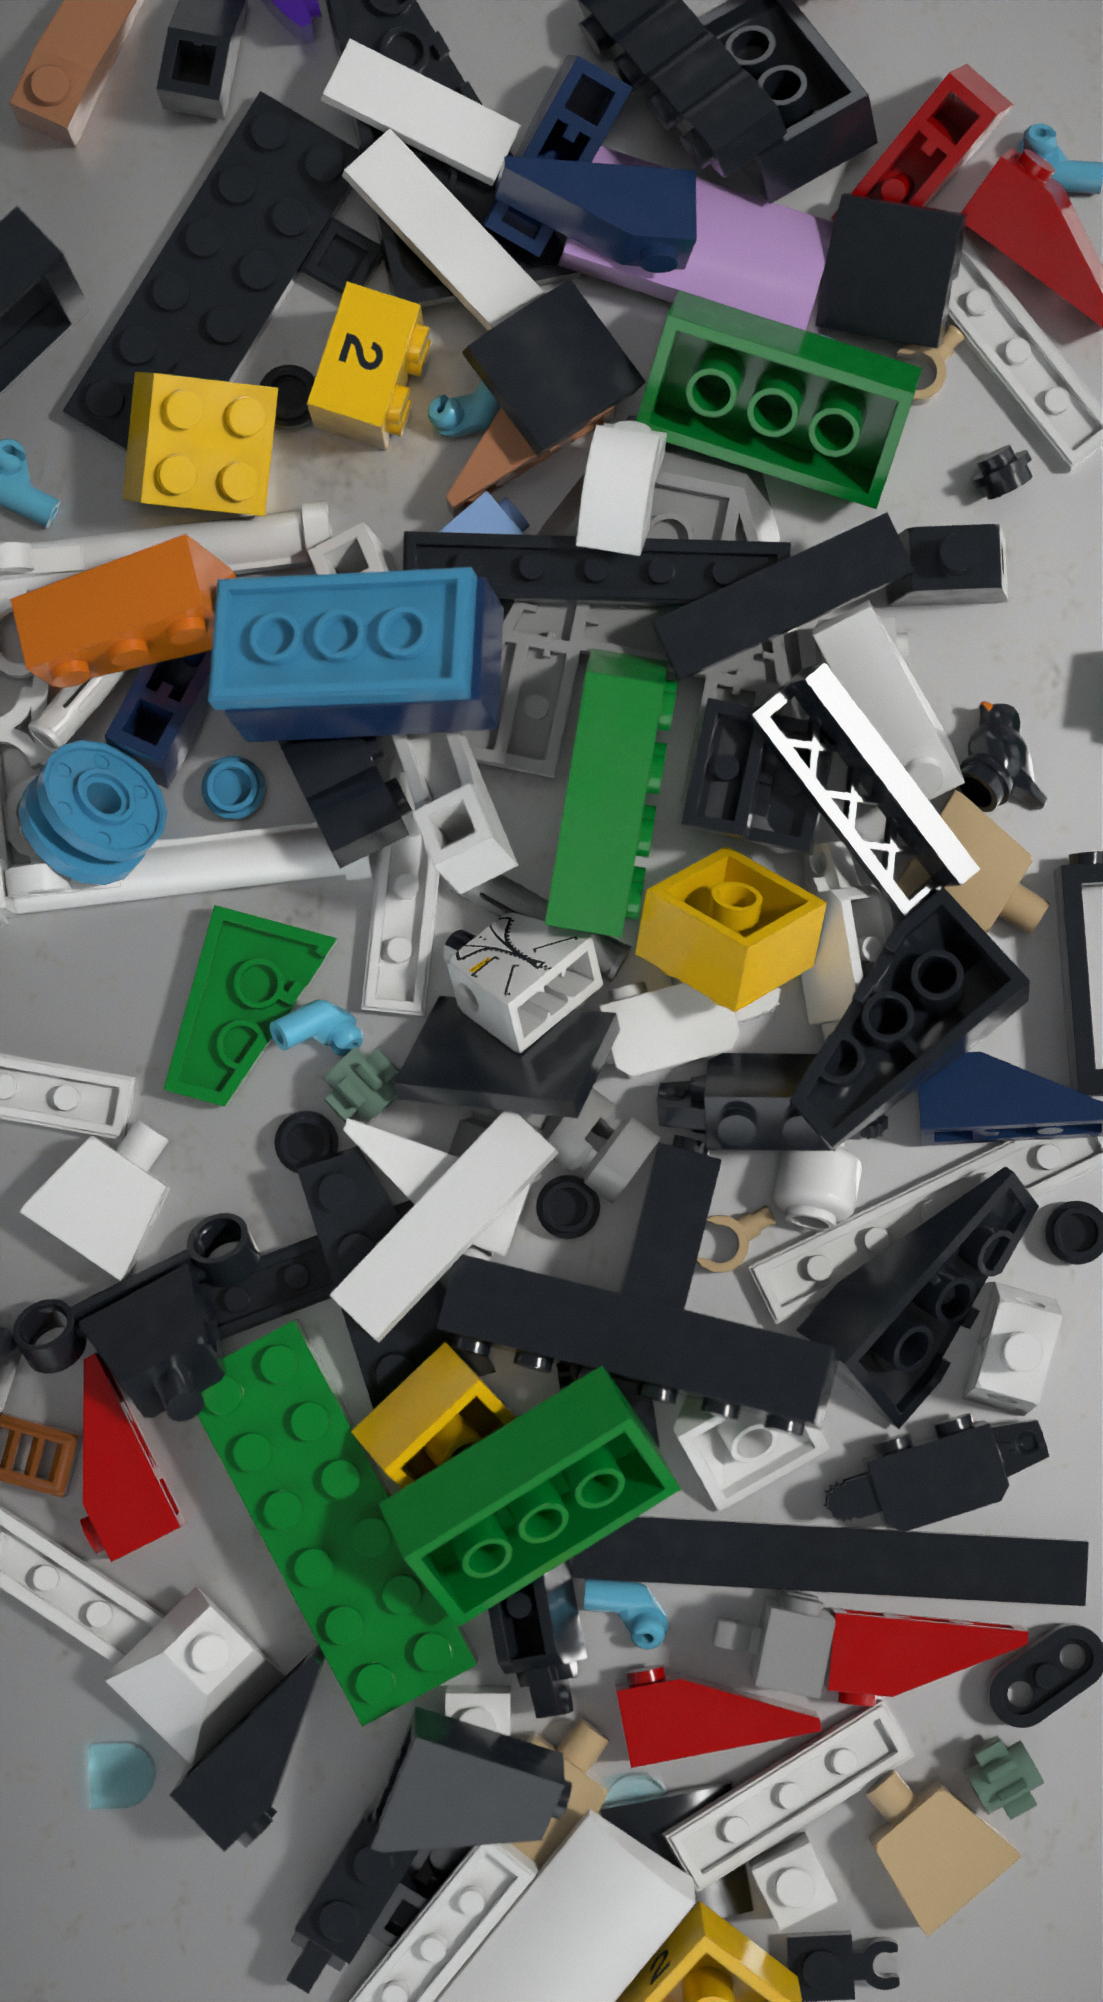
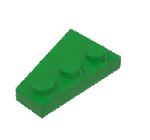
M214 905L163 1090L227 1107L273 1039L270 1032V1023L292 1011L338 942V938Z

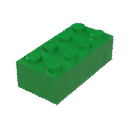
M679 290L666 318L636 421L648 425L652 431L667 433L666 442L877 509L916 392L922 368Z
M591 649L545 925L622 938L625 918L638 920L646 867L634 866L635 857H649L656 806L645 804L646 793L656 795L660 793L667 748L666 743L655 742L657 730L670 732L678 683L675 680L665 679L668 664L666 660Z
M602 1365L581 1379L574 1381L568 1387L536 1407L521 1414L473 1446L463 1450L423 1477L408 1484L402 1490L379 1503L378 1506L404 1560L454 1623L460 1627L677 1493L681 1488L653 1437Z

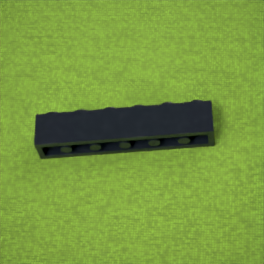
M464 1254L453 1264L436 1327L446 1335L454 1337L451 1348L488 1358L491 1347L514 1352L513 1364L528 1369L551 1373L553 1362L577 1368L576 1380L581 1379L603 1365L614 1382L615 1378L640 1384L638 1396L671 1405L676 1404L678 1394L703 1400L701 1412L734 1421L739 1420L741 1410L766 1416L764 1428L797 1437H802L804 1426L818 1430L822 1429L840 1358V1353L833 1346Z

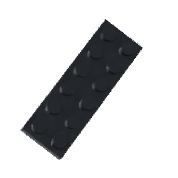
M260 91L62 411L63 414L127 453L135 372L234 382L298 278L302 265L331 216L335 218L353 187L342 177V174L360 156L359 149Z

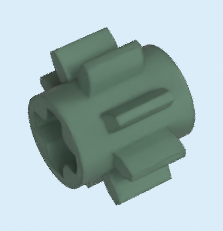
M356 1046L323 1077V1080L334 1090L324 1101L345 1123L347 1118L351 1119L356 1114L368 1125L398 1097L391 1080L400 1070L379 1048L368 1057Z
M997 1735L971 1750L978 1764L964 1773L988 1815L1003 1807L1007 1816L1012 1820L1037 1806L1030 1791L1044 1784V1781L1021 1741L1006 1748Z

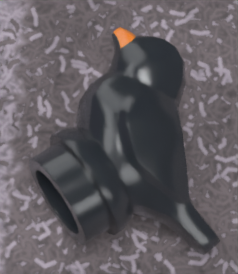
M982 701L979 705V727L971 734L968 741V757L960 765L965 783L955 787V789L965 795L983 812L993 811L997 806L1005 804L1011 796L1017 798L1032 810H1041L1047 804L1048 798L1034 781L1030 752L1020 734L1021 722L1019 713L1009 704H991Z

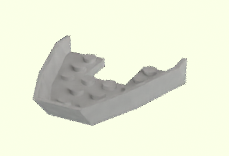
M629 415L625 421H636L637 416ZM666 442L665 455L655 481L650 528L646 538L781 542L762 472ZM585 472L543 524L538 535L577 536ZM500 601L504 608L499 729L464 731V734L477 763L555 778L580 654L590 655L591 649L594 648L668 661L667 671L674 672L651 623L653 620L681 607ZM797 628L693 675L694 677L704 678L705 684L680 804L686 803L708 698L754 707L759 706L802 670ZM795 697L774 713L809 720L808 714Z

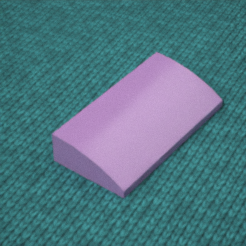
M602 146L592 163L666 168ZM696 177L697 240L685 270L674 269L666 273H652L643 270L640 266L621 265L568 236L566 238L559 266L672 303L680 290L806 331L825 267L834 222L776 203L769 204L767 200Z

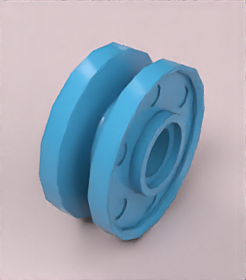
M85 740L62 745L47 759L41 767L40 773L24 790L18 811L23 834L41 859L60 874L81 883L107 885L125 879L163 834L167 817L162 791L148 770L128 753L106 743Z

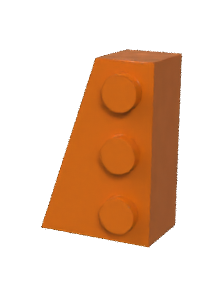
M183 534L11 598L26 670L53 687L68 688L83 684L90 678L212 650L217 579H236L235 571L190 536Z

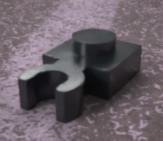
M850 1930L786 1933L788 1969L798 1976L802 2002L855 2000L854 1981L866 1980L869 1985L879 1990H891L900 1986L897 1973L880 1974L873 1969V1961L877 1955L884 1952H898V1944L893 1938L876 1937L869 1940L862 1949H853Z

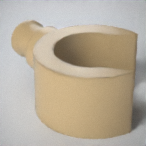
M948 325L946 328L943 344L939 348L909 344L897 351L895 359L923 360L929 364L934 373V382L928 388L916 390L912 406L926 404L939 394L946 378L945 362L954 354L953 349L964 340V335L954 325Z
M764 1205L758 1211L752 1214L748 1212L736 1220L725 1215H714L707 1218V1221L730 1228L737 1237L738 1246L734 1256L726 1262L715 1263L709 1259L697 1258V1263L704 1269L716 1273L728 1272L738 1267L747 1255L749 1241L761 1235V1230L776 1223V1219L769 1207Z

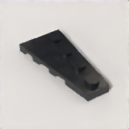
M358 1146L296 1165L335 1289L402 1219L399 1211ZM440 1279L380 1342L375 1340L341 1307L373 1410L444 1342L451 1347L454 1337L448 1336L436 1328L446 1294V1289ZM453 1349L479 1377L496 1372L495 1366L489 1357L477 1356Z

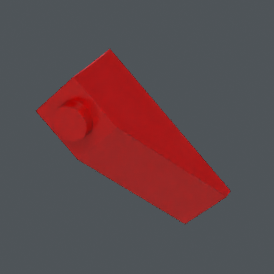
M968 64L949 72L851 194L927 207L976 153L1014 105ZM836 211V212L833 214V216L831 217V219H832L834 222H835V218H836L837 211Z
M1013 148L1000 157L961 213L967 214L966 226L1103 327V265L1064 187L1052 178L1055 169L1041 156L1028 149H1024L1021 154Z
M94 1353L83 1360V1506L88 1516L80 1519V1523L94 1552L98 1554L105 1550L110 1561L113 1562L181 1528L186 1524V1521L115 1377L99 1354Z
M831 1607L830 1614L836 1622L825 1671L824 1685L828 1691L838 1692L839 1703L876 1706L877 1696H897L1028 1645L1029 1631L1021 1625Z
M652 1665L627 1671L628 1682L615 1684L631 1768L822 1731L820 1718L814 1710L679 1672L665 1674L664 1665Z

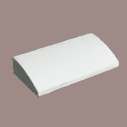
M588 1809L540 1868L533 1880L435 1998V2002H615L696 1903L694 1879Z

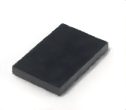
M439 996L394 1081L398 1099L578 1119L619 1034L620 1026L617 1014L574 1009L523 1052L518 1053L464 1014L457 1005L456 997Z

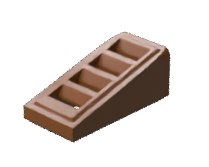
M2 1412L0 1427L9 1429L0 1464V1481L62 1498L68 1496L83 1433ZM22 1433L33 1436L25 1470L13 1468ZM46 1440L57 1443L49 1477L37 1474Z

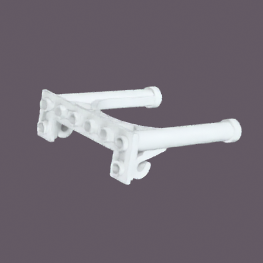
M327 500L301 503L302 510L265 514V516H245L31 543L1 542L0 623L6 615L13 612L11 598L183 534H187L234 570L235 574L302 566L311 567L313 563L307 550L332 538ZM0 649V672L12 678L22 679L34 675L26 670L25 662L16 663L5 659ZM36 675L33 678L32 688L21 685L20 697L15 707L0 717V744L12 745L20 749L27 756L30 768L33 770L43 766L54 753L41 745L35 738L33 740L28 734L19 730L30 718L32 721H35L50 704L52 686ZM0 750V926L9 925L8 918L19 917L20 914L338 875H346L347 881L372 878L370 854L340 869L318 823L311 822L179 839L157 840L125 879L107 885L78 882L54 870L36 854L30 843L23 837L18 811L22 794L35 776L19 782L11 789L6 798ZM12 845L18 852L29 857L30 862L14 863Z

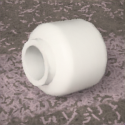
M844 1143L839 1145L835 1151L782 1150L773 1190V1199L776 1206L785 1212V1221L789 1224L806 1230L831 1231L835 1228L837 1222L845 1221L853 1215L862 1166L855 1154L843 1148Z

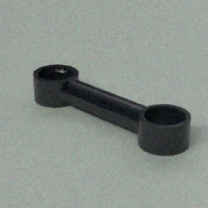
M219 1213L209 1216L193 1228L187 1239V1249L71 1307L58 1299H45L30 1305L16 1319L13 1326V1338L33 1370L44 1374L63 1371L76 1363L86 1348L87 1337L82 1331L79 1321L185 1264H188L198 1282L204 1280L207 1284L215 1287L236 1285L248 1278L256 1269L260 1259L259 1248L245 1221L238 1215ZM229 1242H239L228 1254L218 1258H208L219 1246ZM65 1327L63 1332L53 1341L43 1345H35L37 1340L46 1332L55 1328Z

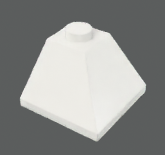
M761 1324L756 1326L757 1328L764 1329ZM688 1396L673 1427V1431L719 1512L830 1450L821 1430L804 1426L802 1437H797L764 1428L766 1416L741 1410L738 1421L713 1416L700 1411L703 1400Z
M196 1586L103 1678L193 1767L285 1675Z

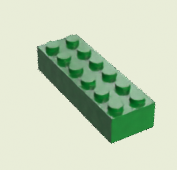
M299 1319L283 1325L224 1357L226 1374L221 1382L201 1392L204 1406L197 1416L361 1726L363 1727L476 1666L478 1656L462 1626L458 1627L404 1560L378 1506L379 1503L392 1496L372 1456L351 1433L356 1426Z

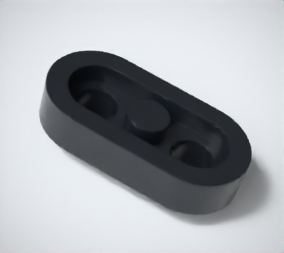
M1066 1623L1053 1628L1001 1665L992 1674L987 1687V1698L992 1711L1001 1721L1012 1727L1027 1728L1040 1723L1093 1685L1103 1673V1643L1093 1631L1080 1624ZM1068 1644H1077L1082 1650L1081 1661L1073 1667H1066L1060 1661V1652ZM1017 1681L1026 1682L1030 1687V1696L1022 1704H1013L1008 1699V1689Z

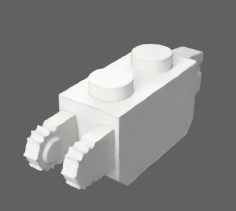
M842 841L815 844L812 855L804 854L805 890L827 902L814 966L801 973L809 1025H822L824 1042L828 1035L833 1033L852 1002L853 994L861 981L866 979L882 953L883 945L894 929L890 904L874 884L860 885L851 853Z
M670 977L673 986L648 992L645 981L610 990L608 993L611 1003L600 1005L599 1011L616 1013L620 1031L604 1065L614 1064L616 1071L633 1079L714 1057L721 1053H729L741 1034L738 1023L759 1018L761 1014L766 1016L769 1012L772 1013L775 1007L780 1005L778 1001L781 989H774L735 1013L726 1007L715 1004L709 997L673 977Z

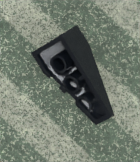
M942 887L893 929L866 979L861 981L853 994L852 1002L833 1033L828 1035L790 1097V1104L833 1151L981 1042L1029 1001L1030 980L953 896Z
M1006 1166L839 1281L826 1297L814 1307L810 1315L796 1331L805 1340L835 1347L840 1353L836 1375L890 1424L900 1429L941 1382L951 1364L943 1356L960 1326L971 1329L980 1313V1310L972 1306L988 1276L994 1277L1003 1272L1039 1205L1014 1171Z

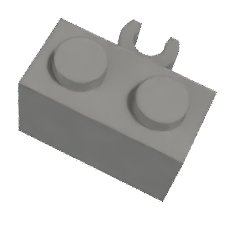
M781 1589L780 1599L764 1597L759 1626L717 1616L712 1643L716 1647L753 1653L749 1673L755 1686L820 1699L836 1621L827 1609H822L823 1602L819 1601L818 1596Z

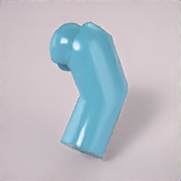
M1034 124L1024 131L1023 139L1019 142L1018 146L1019 153L1021 154L1024 149H1028L1045 159L1055 169L1052 178L1060 183L1066 192L1101 193L1103 181L1102 162L1068 160L1057 145L1055 139L1056 131L1046 124Z
M480 379L472 394L452 398L442 394L434 398L428 407V419L438 433L456 438L487 430L501 406Z
M13 439L0 440V506L48 528L58 512L61 501L32 487L26 461V452L23 446Z
M318 999L270 1023L271 1035L276 1044L284 1051L312 1037L325 1046H331L335 1054L345 1056L356 1046L360 1048L364 1038L361 1029L355 1026L357 1023L356 1018L350 1012L328 1000Z
M585 1579L583 1610L617 1613L630 1632L632 1642L641 1649H654L664 1641L669 1627L667 1615L647 1586L630 1581Z

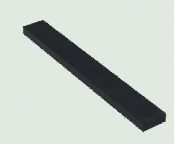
M638 1516L573 1556L572 1578L1086 1606L1089 1542L1087 1540L911 1530L902 1533L892 1529Z

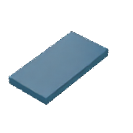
M472 567L217 579L208 702L215 710L469 700L471 693L477 576Z

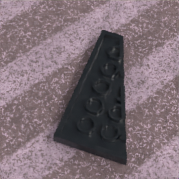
M325 0L339 60L349 39H352L482 105L469 81H464L450 58V49L439 31H434L416 0ZM351 116L361 155L385 132ZM404 142L483 226L495 200V186L499 173L493 185L490 186ZM510 150L507 156H513ZM372 208L391 295L420 304L421 308L459 301ZM483 226L538 286L577 279L581 275L580 272L558 265L564 247L554 231L540 257H537Z

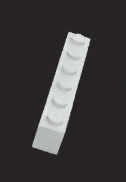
M364 521L307 550L317 575L398 571L391 553ZM464 731L391 735L411 791L415 807L412 814L433 867L457 892L462 894L518 866Z

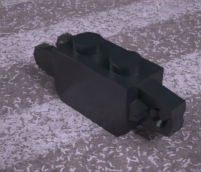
M721 1053L708 1060L707 1075L692 1077L691 1081L666 1082L659 1085L657 1098L658 1125L692 1129L693 1132L706 1134V1150L832 1151L789 1102L790 1097L817 1054ZM883 1113L848 1140H861L862 1138L869 1140L870 1138L876 1139L878 1136L882 1137V1134L888 1129V1117Z
M967 1413L934 1424L937 1435L912 1443L909 1433L883 1439L873 1443L875 1455L862 1459L865 1472L843 1478L841 1483L835 1481L834 1485L829 1484V1489L824 1490L826 1495L823 1506H826L836 1520L842 1519L843 1522L846 1519L852 1521L853 1517L860 1519L879 1513L881 1520L885 1524L903 1533L1001 1502L1009 1487L1007 1477L1049 1457L1043 1431L1036 1419L991 1426L990 1423L984 1420L973 1423L971 1414Z
M568 1559L488 1609L498 1664L504 1674L516 1673L520 1687L529 1686L536 1719L564 1715L574 1711L569 1679L578 1677L577 1661L587 1658Z
M376 1803L370 1812L366 1809L364 1810L303 1910L294 1929L296 1932L291 1938V1942L303 1950L290 1970L286 1981L309 1994L326 1964L340 1972L345 1963L350 1964L418 1853V1850L380 1852L371 1849V1816Z

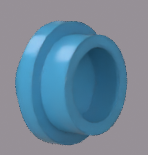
M227 756L215 761L206 770L201 790L206 805L213 813L224 819L240 820L252 815L260 807L264 800L266 786L261 771L253 762L240 756Z

